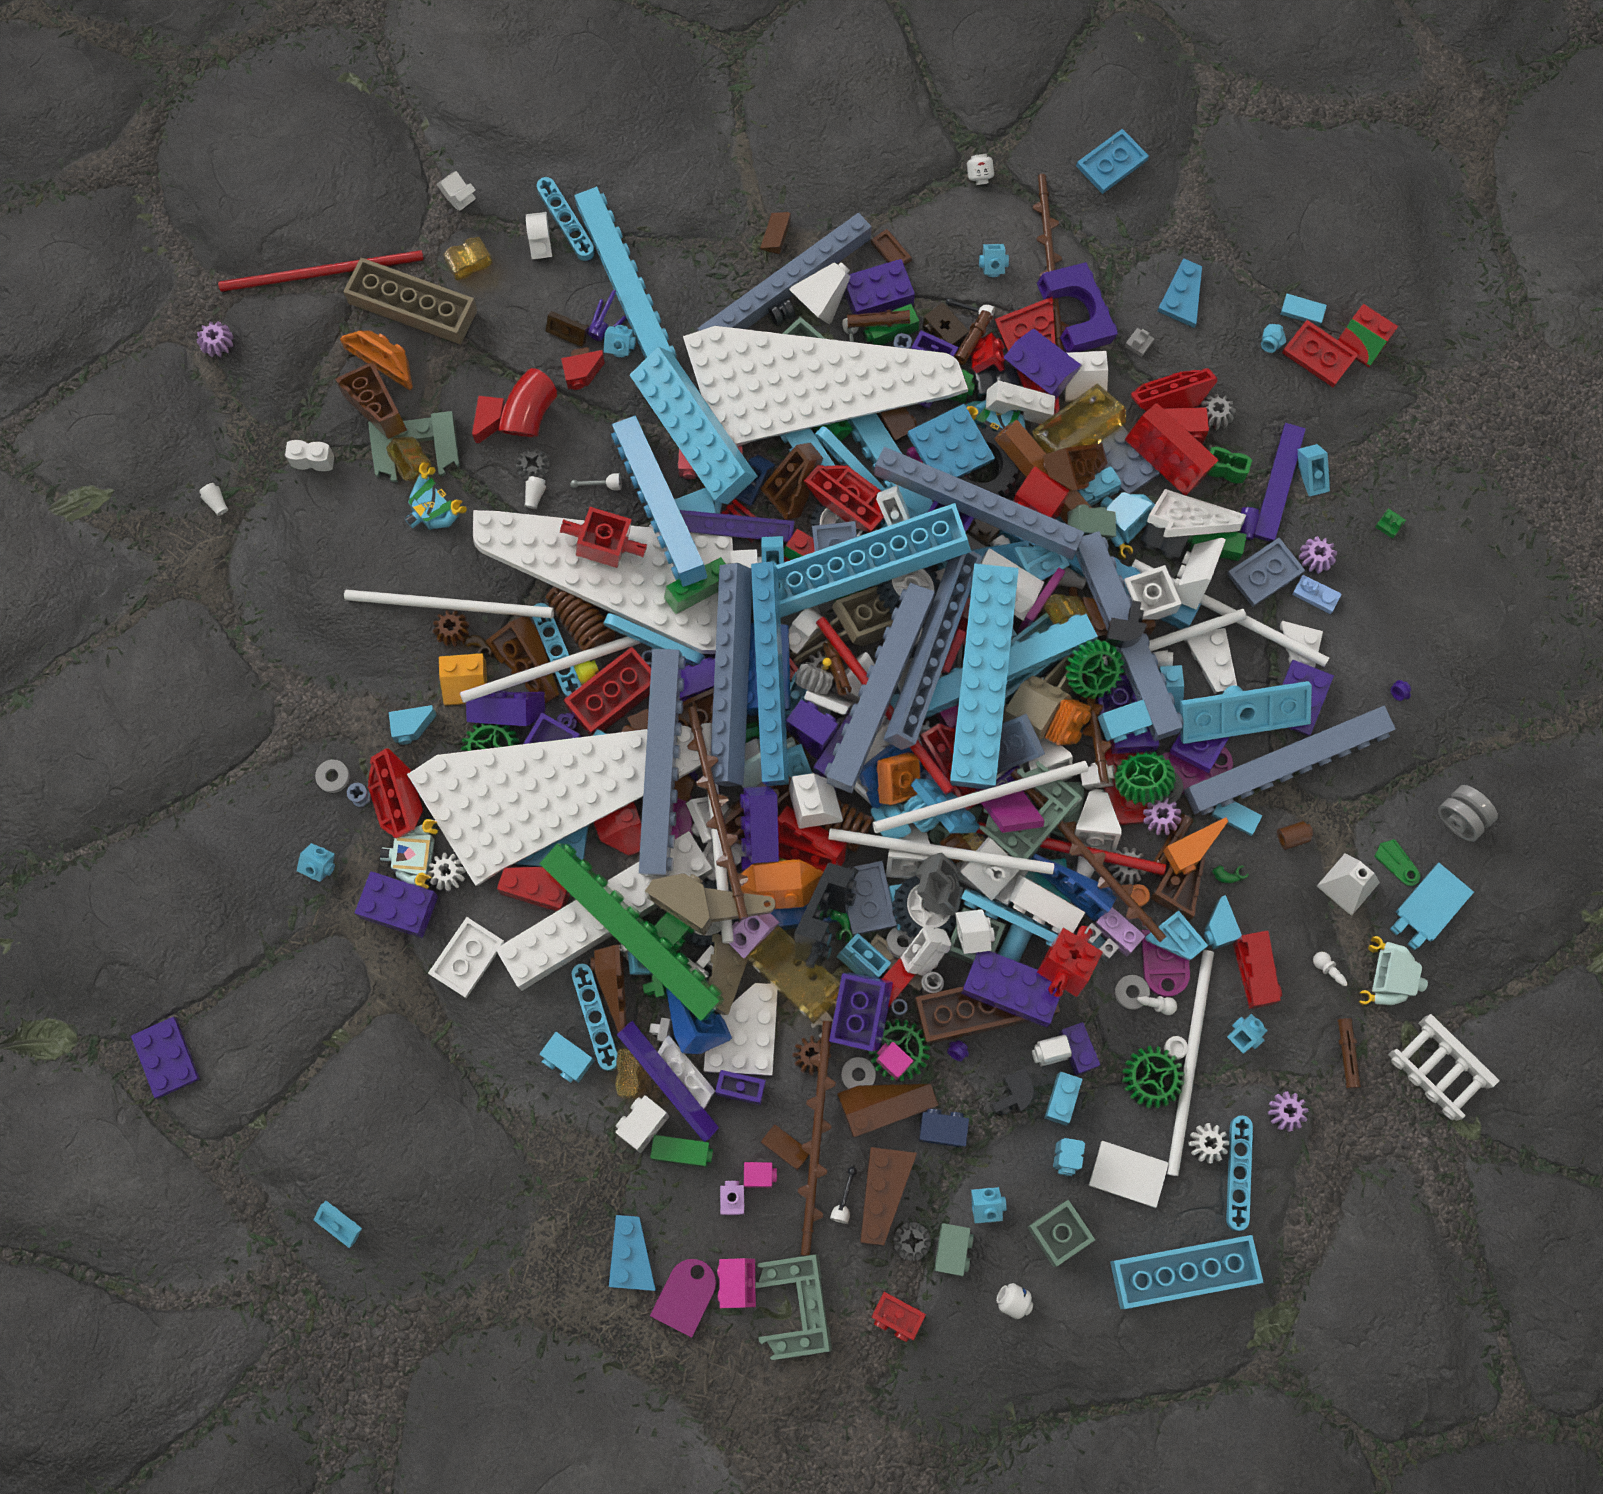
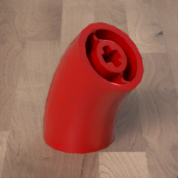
M531 368L521 376L509 394L503 408L499 432L515 436L538 437L542 418L557 397L554 383L544 372Z

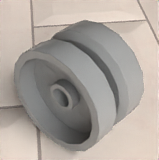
M1468 785L1459 786L1451 794V798L1445 800L1438 807V814L1445 825L1456 835L1467 841H1476L1484 833V828L1490 827L1498 819V813L1490 800L1481 792Z

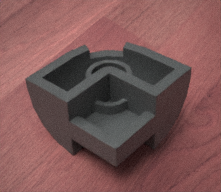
M943 853L930 856L919 866L915 874L920 879L917 894L924 899L923 907L927 910L945 916L956 915L960 906L963 887H959V879L957 877L959 870Z

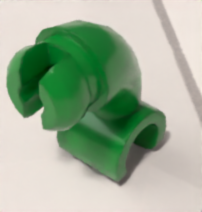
M1221 865L1212 870L1215 878L1222 883L1243 881L1249 875V873L1245 876L1239 874L1238 871L1244 867L1242 865L1233 874L1225 871Z
M831 910V920H836L842 926V929L836 933V939L841 940L842 933L845 932V941L849 942L852 939V933L850 931L848 915Z

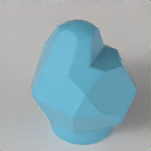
M1269 324L1264 329L1261 347L1264 351L1273 353L1286 343L1285 333L1281 325Z

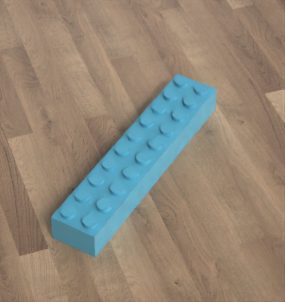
M953 503L776 565L778 568L780 618L972 552L956 504Z
M974 563L950 779L952 786L989 789L996 786L1019 568Z

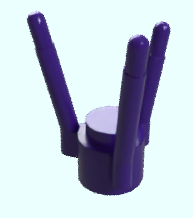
M616 290L612 291L599 317L603 305V300L600 299L588 329V335L601 342L605 338L608 325L603 319L614 299ZM623 316L612 327L621 325L627 317Z

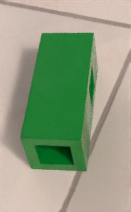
M909 304L894 310H910V324H894L892 327H888V325L865 327L863 333L866 341L871 342L872 345H883L895 340V336L900 333L909 335L918 331L920 321L912 305Z
M1222 532L1190 535L1187 543H1190L1188 551H1192L1195 544L1224 538L1226 540L1219 557L1239 561L1243 555L1247 534Z
M654 1135L650 1157L652 1160L706 1168L707 1162H712L713 1149L710 1148L709 1142Z

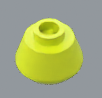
M589 660L574 666L581 685L595 676V673L599 672L595 660Z

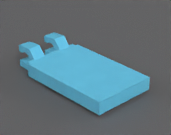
M1437 863L1398 908L1396 913L1400 918L1390 930L1395 935H1398L1408 924L1413 927L1417 933L1407 945L1416 950L1426 939L1431 942L1436 938L1474 891L1443 865Z

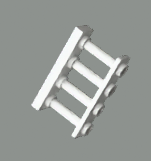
M1430 1014L1418 1023L1422 1027V1032L1402 1052L1395 1049L1388 1055L1392 1058L1391 1062L1398 1069H1403L1409 1075L1408 1078L1414 1085L1420 1086L1426 1091L1425 1095L1429 1100L1434 1103L1437 1102L1443 1108V1113L1449 1119L1458 1121L1465 1117V1114L1460 1110L1461 1107L1480 1088H1492L1500 1080ZM1428 1038H1434L1439 1043V1048L1418 1069L1408 1059ZM1446 1054H1450L1456 1060V1065L1435 1086L1426 1075ZM1463 1071H1468L1473 1076V1082L1454 1102L1450 1101L1443 1094L1444 1090Z

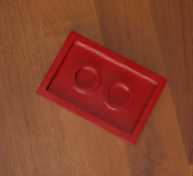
M1306 320L1282 352L1331 387L1337 384L1358 356L1356 352L1308 320Z

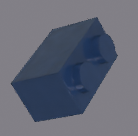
M928 1109L927 1112L922 1113L919 1142L965 1148L969 1118H964L963 1113L950 1112V1115H943L941 1110Z

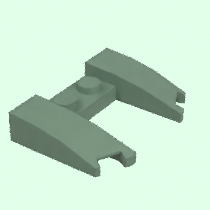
M452 411L432 413L431 418L403 421L407 431L390 439H387L371 422H368L376 477H379L380 472L391 475L390 480L392 482H398L394 445L434 440L439 476L446 474L443 468L452 462L457 467L460 466L455 418Z
M1037 761L1036 765L1038 768L1026 773L1023 768L1017 770V774L1022 778H1027L1050 770ZM1061 779L1033 788L1048 800L1039 810L1040 815L1045 820L1044 827L1026 829L1021 832L1002 833L989 815L986 827L980 826V830L1011 857L1031 859L1053 830L1080 803L1082 797Z
M815 1254L758 1263V1267L763 1268L759 1282L755 1281V1288L796 1282L803 1328L802 1331L758 1337L761 1345L767 1342L773 1350L774 1355L770 1359L776 1360L832 1351L821 1285L822 1276L819 1255Z

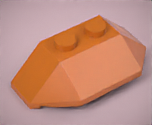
M357 331L340 338L344 349L366 363L373 361L377 370L408 390L413 388L409 361L405 354L406 351L400 345H393L384 335H377L372 331Z
M800 859L753 863L741 873L748 876V881L741 887L742 893L771 896L775 900V909L804 907L810 902L823 871L817 870ZM766 902L764 904L765 907H769L771 905L769 902Z

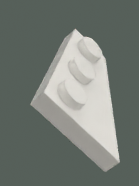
M1225 628L1215 629L1184 640L1191 649L1192 656L1202 668V673L1214 694H1222L1229 686H1237Z
M668 1036L658 1051L659 1055L703 1109H705L715 1090L687 1056L681 1052L672 1038Z

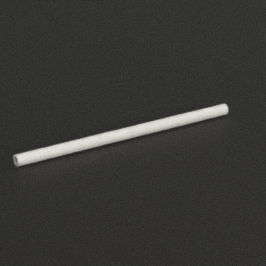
M1137 559L1132 564V567L1137 568L1140 573L1154 569ZM1170 577L1174 585L1176 579ZM1205 594L1200 601L1201 605L1221 615L1237 611ZM1247 616V619L1236 622L1325 667L1329 660V657Z
M345 590L344 599L348 601L541 618L554 617V608L356 590Z
M1240 609L1149 641V649L1154 651L1247 619L1244 609ZM1103 656L1104 665H1108L1107 657Z
M627 636L460 692L463 703L640 644L641 642Z
M704 723L701 725L703 728L702 734L705 746L711 754L712 724ZM715 784L717 794H719L718 785ZM708 795L709 812L711 819L714 815ZM711 828L717 890L729 891L727 869L716 865V861L723 855L718 831ZM732 920L720 921L722 943H733Z
M1086 761L1078 762L873 822V828L875 833H879L1088 772V765Z
M832 828L829 831V840L931 856L943 853L950 859L1052 875L1054 870V863Z
M1203 950L1188 1039V1051L1183 1070L1185 1075L1182 1077L1184 1085L1180 1088L1182 1092L1179 1095L1167 1175L1171 1176L1179 1175L1214 952L1209 950Z

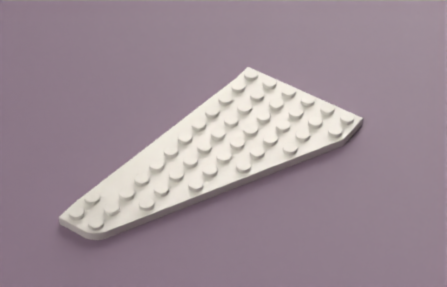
M713 326L683 336L701 395L737 447L756 440L918 403L943 400L968 392L959 362L947 353Z
M473 510V542L481 553L701 654H716L718 592L675 614L664 599L666 586L676 581L671 570L674 566L672 563L668 564L664 555L666 548L661 549L657 539L660 535L659 533L655 534L652 528L631 526L628 536L629 540L647 544L644 558L625 552L622 554L618 568L576 556L578 537L560 533L563 519L580 525L584 523V520L501 511ZM690 533L704 566L722 557L726 564H731V551H733L731 536Z
M682 726L681 736H677V745H680V758H676L679 778L701 767L698 752L688 750L687 745L694 739L691 728L687 726ZM647 729L441 754L434 756L407 775L435 821H437L438 826L475 886H478L504 868L643 797Z

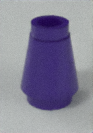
M1244 507L1240 513L1245 514L1246 517L1240 533L1247 534L1246 540H1252L1260 518L1259 510Z

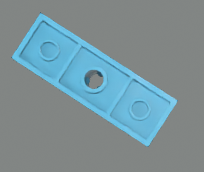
M1309 681L1248 691H1243L1239 686L1233 685L1226 688L1222 695L1180 701V711L1184 724L1181 729V741L1185 744L1311 724L1312 685Z
M968 887L962 895L961 899L965 900L964 904L975 910L977 907L986 910L985 915L996 920L1000 917L1012 923L998 952L1001 956L1019 962L1033 933L1046 939V944L1051 946L1058 933L1051 930V927L1045 924L1042 925L1034 919L995 900L991 901L987 896Z

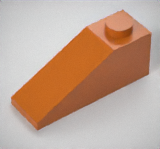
M1227 817L1165 848L1163 852L1176 875L1181 872L1186 875L1196 869L1195 865L1201 860L1227 824Z

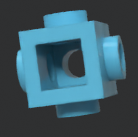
M983 244V255H979V268H982L984 274H987L989 277H998L1000 274H1005V267L1009 266V255H1005L1006 249L1004 244Z
M623 325L609 326L605 332L604 353H611L616 357L628 356L631 350L635 349L636 337H633V330Z
M311 843L300 853L297 872L321 882L327 875L330 876L335 867L333 863L335 854Z
M1250 1014L1246 1019L1240 1017L1232 1025L1235 1029L1228 1035V1038L1244 1054L1251 1047L1256 1049L1264 1041L1262 1036L1268 1030L1259 1019Z
M999 1187L971 1190L972 1211L975 1223L1003 1221V1211L1007 1209L1006 1199L1001 1197Z

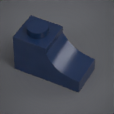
M760 455L748 461L757 478L735 497L749 506L754 505L761 492V487L770 478L776 466Z

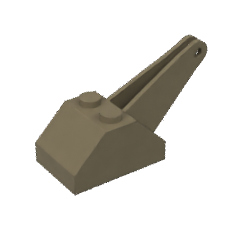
M875 586L836 600L832 608L837 617L830 622V625L836 632L844 627L845 631L838 634L843 642L851 640L852 643L863 647L881 640L887 626H892V614L889 612L891 608L885 609L883 606L885 601L880 602L879 596L881 594H877L876 591L878 587ZM821 630L811 637L799 654L793 651L790 653L792 658L796 657L793 660L795 664L803 662L810 655H816L817 651H824L822 647L824 642H820L826 639V636Z
M1074 654L1063 658L1044 680L1032 675L1021 683L1005 709L1003 722L1027 714L1039 741L1045 737L1061 700H1073L1069 695L1072 688L1068 684L1070 680L1064 675L1069 673L1065 666L1071 664L1067 658H1073Z
M682 873L653 879L645 889V894L650 901L703 936H705L713 922L739 918L735 900L732 898V891L704 888L703 881L694 874L688 876ZM744 893L743 898L748 917L769 914L774 911L775 900L771 896ZM766 902L771 904L769 907L764 906Z

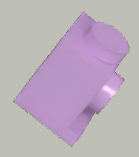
M725 1181V1186H720L721 1215H745L744 1185H739V1181ZM730 1193H735L737 1196L734 1202L728 1200Z

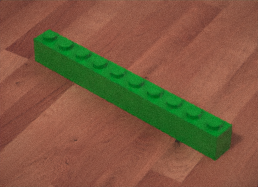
M567 843L566 845L556 844L539 864L700 1021L708 1019L725 1000L721 996V990L714 984L710 985L704 980L706 978L699 969H693L688 964L689 960L685 955L674 951L671 948L673 944L667 938H661L655 932L657 929L653 924L642 920L639 917L641 915L640 912L632 905L628 906L623 901L625 898L621 893L610 889L607 886L608 881L600 874L596 875L591 870L593 867L589 862L578 858L575 855L577 851Z

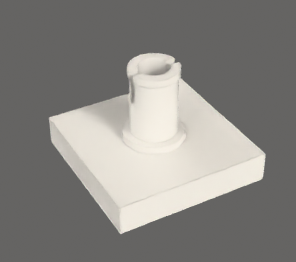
M708 797L691 799L686 804L694 821L691 827L692 832L696 836H700L703 843L712 842L711 828H708L706 825L710 820ZM727 803L721 807L723 815L729 809Z
M989 837L976 850L1009 856ZM966 861L959 869L991 901L1020 870Z

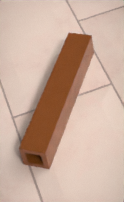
M1018 420L1007 425L994 438L1026 477L1034 467L1048 475L1044 468L1043 455H1046V453ZM1066 487L1070 491L1059 516L1068 525L1067 512L1081 504L1088 505L1089 508L1092 507L1077 490L1073 491Z

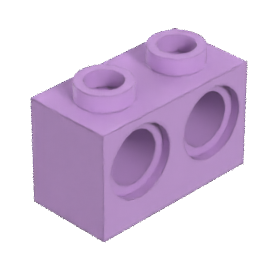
M1113 907L1095 923V926L1102 931L1101 935L1108 940L1110 938L1119 946L1118 950L1126 957L1145 937L1142 932Z
M771 913L750 916L747 919L741 920L740 923L737 921L732 925L734 942L729 944L743 958H746L759 947L780 922ZM755 919L759 921L760 926L755 922Z

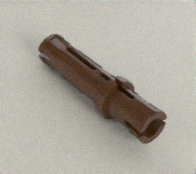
M887 310V312L847 315L848 328L878 325L892 327L894 324H910V310Z
M982 310L976 322L971 324L967 337L954 356L960 365H965L977 342L985 335L986 327L993 318L989 311Z
M827 640L828 648L825 642L822 647L826 658H830L832 661L829 667L834 677L838 694L842 696L848 695L846 688L849 693L852 691L842 663L843 659L829 640Z
M1185 814L1180 815L1181 823L1176 824L1177 830H1169V836L1153 862L1166 864L1167 866L1169 861L1163 851L1168 845L1185 838L1186 832L1194 822L1191 817ZM1152 873L1158 877H1161L1160 874Z
M1352 1018L1338 1019L1341 1039L1338 1042L1342 1047L1346 1088H1359L1361 1085L1355 1048L1357 1039L1354 1038Z

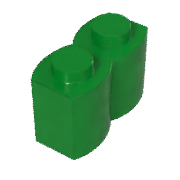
M1211 447L1209 452L1219 461L1207 475L1224 477L1232 483H1243L1249 473L1252 459L1241 453H1231L1221 447Z

